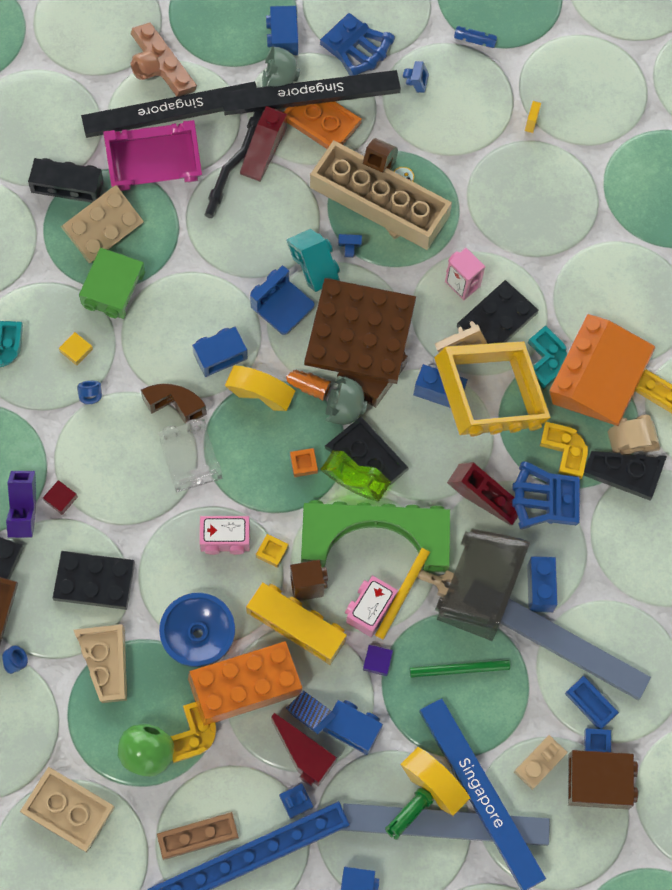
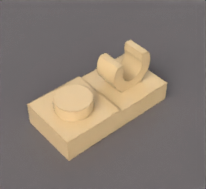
M471 321V328L463 331L462 327H459L458 334L435 343L437 351L440 352L447 346L487 344L478 324L475 325Z
M548 735L520 764L514 773L533 790L568 752Z

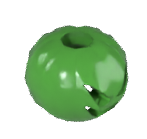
M149 724L133 725L125 730L119 739L118 758L123 767L132 773L148 777L157 776L164 772L173 760L174 743L172 738L159 727Z

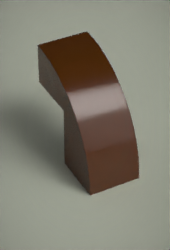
M374 138L366 147L362 164L382 173L386 168L391 170L396 163L398 148Z
M156 384L141 389L142 399L151 414L173 403L186 425L207 415L204 402L194 392L182 386Z

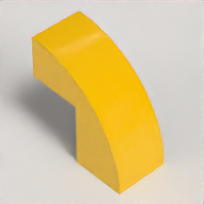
M233 365L224 385L239 398H259L273 411H287L295 393L292 387L267 373Z
M417 747L400 764L410 781L429 791L440 809L454 816L470 799V796L458 780L439 761L423 749Z

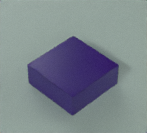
M369 645L363 671L387 676L393 650Z

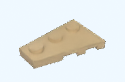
M121 624L74 630L100 702L127 701L125 627Z

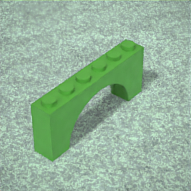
M318 500L304 503L301 563L320 560L321 567H325L331 548L340 538L362 528H383L405 537L418 553L421 548L430 552L423 565L424 571L445 573L449 569L450 509H444L442 506H432L430 509L420 508L418 505L396 507L394 504L372 506L370 503L364 502L357 505H347L346 502L341 501L334 502L333 504H323L322 501Z

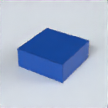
M586 728L584 730V751L611 752V730Z

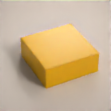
M532 102L525 131L534 132L541 103Z
M76 332L59 347V351L75 365H78L93 350L92 345Z
M266 534L256 553V558L278 568L289 544Z

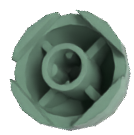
M272 46L265 61L267 68L266 71L263 70L262 87L282 86L294 81L297 82L300 68H297V61L293 54L286 49Z
M339 376L335 381L339 385L336 390L331 389L325 414L330 415L326 418V421L346 425L354 422L359 414L363 415L365 413L367 401L364 400L362 387L356 381Z

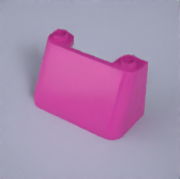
M194 120L183 121L178 126L174 123L166 126L122 130V133L120 131L115 132V130L103 132L111 187L117 185L120 191L130 190V185L184 179V182L198 181V176H202Z

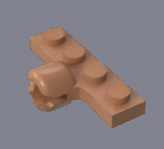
M151 22L133 27L131 35L143 50V52L132 56L133 59L130 64L134 76L140 80L161 76L176 96L195 92L196 83Z

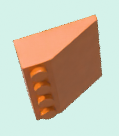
M587 314L549 390L552 404L619 426L655 350V346L610 320Z

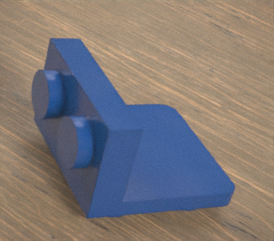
M283 265L278 270L274 269L267 276V280L262 285L255 286L250 293L251 308L282 335L288 334L314 309V302L289 281V270Z

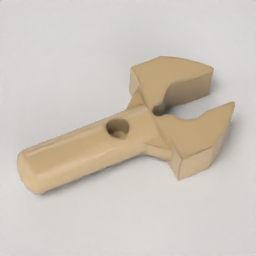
M421 569L417 576L420 580L436 585L438 589L437 595L441 597H449L456 592L453 589L446 588L444 583L450 582L457 586L459 584L455 574L447 570L444 575L437 576Z

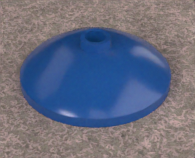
M206 593L186 594L174 600L165 610L160 621V639L167 654L176 662L189 667L208 666L223 658L231 648L235 637L234 618L226 604L217 597ZM202 631L203 635L196 638L194 636V632Z

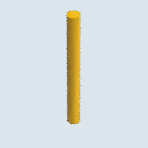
M421 548L375 636L384 640L430 554L426 549Z

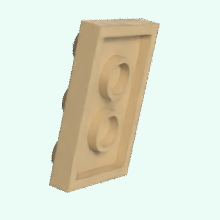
M115 185L64 223L61 228L88 263H91L95 260L100 247L108 250L144 221L117 185Z
M48 767L20 812L87 853L115 807Z

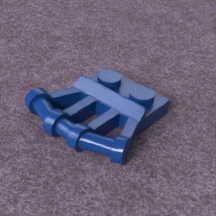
M348 13L320 39V45L337 57L344 65L349 76H353L368 70H374L377 67V63L387 57L386 53L389 46L393 44L395 36L390 32L382 33L370 29L366 23H362L351 13ZM366 37L382 42L380 47H376ZM359 44L371 53L372 56L367 57L355 47ZM350 54L361 64L357 66L352 65L347 55Z
M521 462L519 475L516 482L512 484V490L515 491L512 506L517 512L520 530L545 522L549 524L578 525L580 523V477L551 474L529 462ZM529 474L547 482V485L527 483L526 480ZM524 492L547 494L546 501L524 498ZM525 507L546 510V514L529 519Z

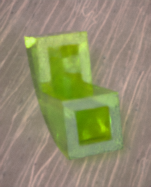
M332 450L320 469L329 478L349 491L377 502L380 501L391 483L377 468L358 466L343 451Z

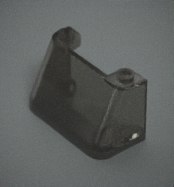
M472 528L470 532L465 531L460 545L465 547L445 598H439L435 611L439 612L437 620L493 641L530 542L521 538Z

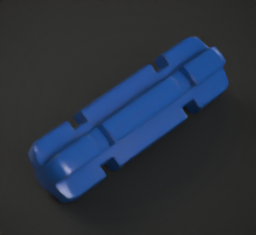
M457 26L455 30V39L463 40L464 38L467 42L478 45L486 44V47L494 48L496 45V35L488 34L487 36L485 32L473 29L465 30L466 28Z

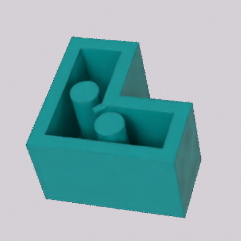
M312 229L286 239L293 260L301 266L307 285L314 292L322 289L325 278L340 281L338 276L340 268L331 256L333 248L328 239L323 238L320 233L318 234Z

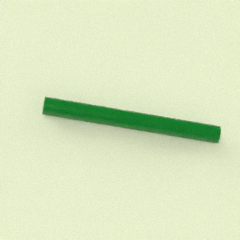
M500 660L410 668V678L510 670V661Z

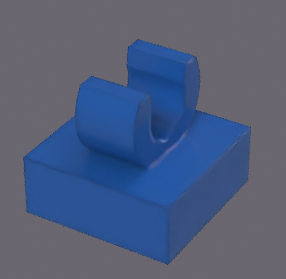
M415 61L413 69H404L403 78H407L406 85H413L417 93H425L429 73L423 61Z
M339 234L338 246H345L344 257L354 258V247H361L362 235Z
M303 784L279 794L290 819L313 809L312 802Z

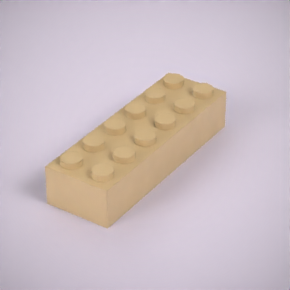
M333 140L310 173V188L428 250L450 217L452 202L387 168L382 173L363 165V155Z

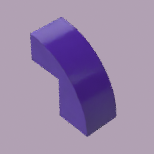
M11 471L7 482L10 507L6 519L7 537L32 538L36 513L35 471Z

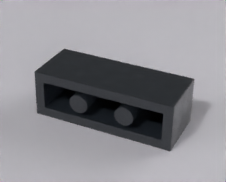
M34 158L28 184L31 193L92 203L100 197L103 175L101 169L92 165L81 166L72 162H56L49 158Z

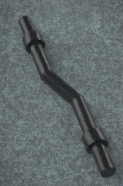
M264 111L254 112L253 117L249 118L248 130L241 149L221 168L215 187L210 191L208 197L209 203L204 214L207 218H213L217 205L221 203L228 175L246 156L255 129Z

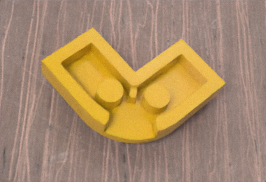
M545 422L540 447L563 452L558 474L580 477L582 479L588 455V446H586L581 436L577 434V430Z
M196 702L183 706L190 730L170 736L174 743L173 764L205 753L215 739V722L210 725H203Z

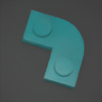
M0 321V367L12 363L20 353L23 332L22 322Z
M546 325L528 341V344L542 357L533 368L538 383L543 389L555 380L567 356L565 344Z

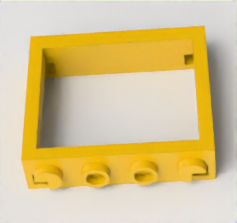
M524 341L447 346L434 357L459 435L470 434L471 437L489 432L491 435H495L502 431H510V433H515L522 429L535 431L542 428V424L551 418ZM510 361L528 415L474 420L456 365Z

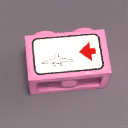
M467 248L463 249L460 253L457 251L451 255L448 260L449 264L445 282L463 300L481 287L485 265Z
M200 516L201 552L216 555L220 551H230V554L240 555L244 554V551H250L249 516Z
M373 575L369 582L363 581L357 592L360 594L356 602L352 600L345 611V614H347L346 623L371 638L398 593L397 589Z

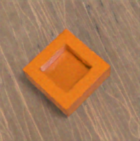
M314 448L290 452L294 477L318 474Z

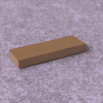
M232 812L157 833L163 860L239 839Z

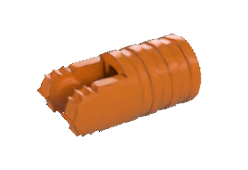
M297 369L286 376L288 384L322 401L325 400L331 386V381L320 378L310 372H300Z

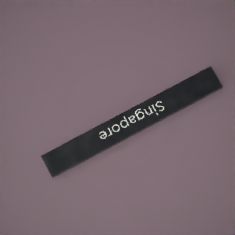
M397 70L290 83L282 86L221 92L224 116L264 111L266 106L272 109L396 94L400 93L401 87Z
M256 82L81 115L85 136L89 138L104 135V131L130 130L222 112L224 110L221 92L257 88Z

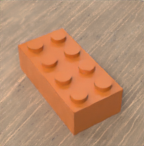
M286 641L189 671L188 681L204 726L296 697L302 690V685Z

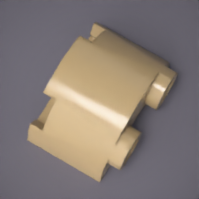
M641 415L629 421L626 418H622L619 426L614 425L608 430L612 452L631 455L638 451L646 453L660 450L656 429L650 415Z

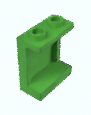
M100 247L79 293L80 302L83 307L90 311L98 310L104 312L110 318L116 319L118 317L124 319L126 316L125 308L138 279L142 280L144 277V262Z

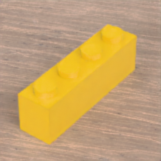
M262 582L246 606L247 614L331 665L346 642L347 634L344 633L345 630L336 623L329 624L324 621V617L317 611L306 610L302 607L303 604L296 598H287L282 595V591L273 584L268 586Z

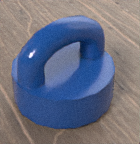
M91 380L77 385L79 400L82 403L94 404L101 400L102 389L100 382Z
M11 646L3 652V666L7 673L19 672L27 666V655L19 646Z

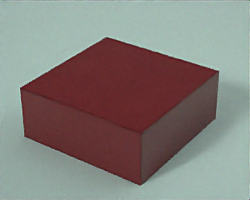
M58 480L45 494L43 501L63 515L78 496Z

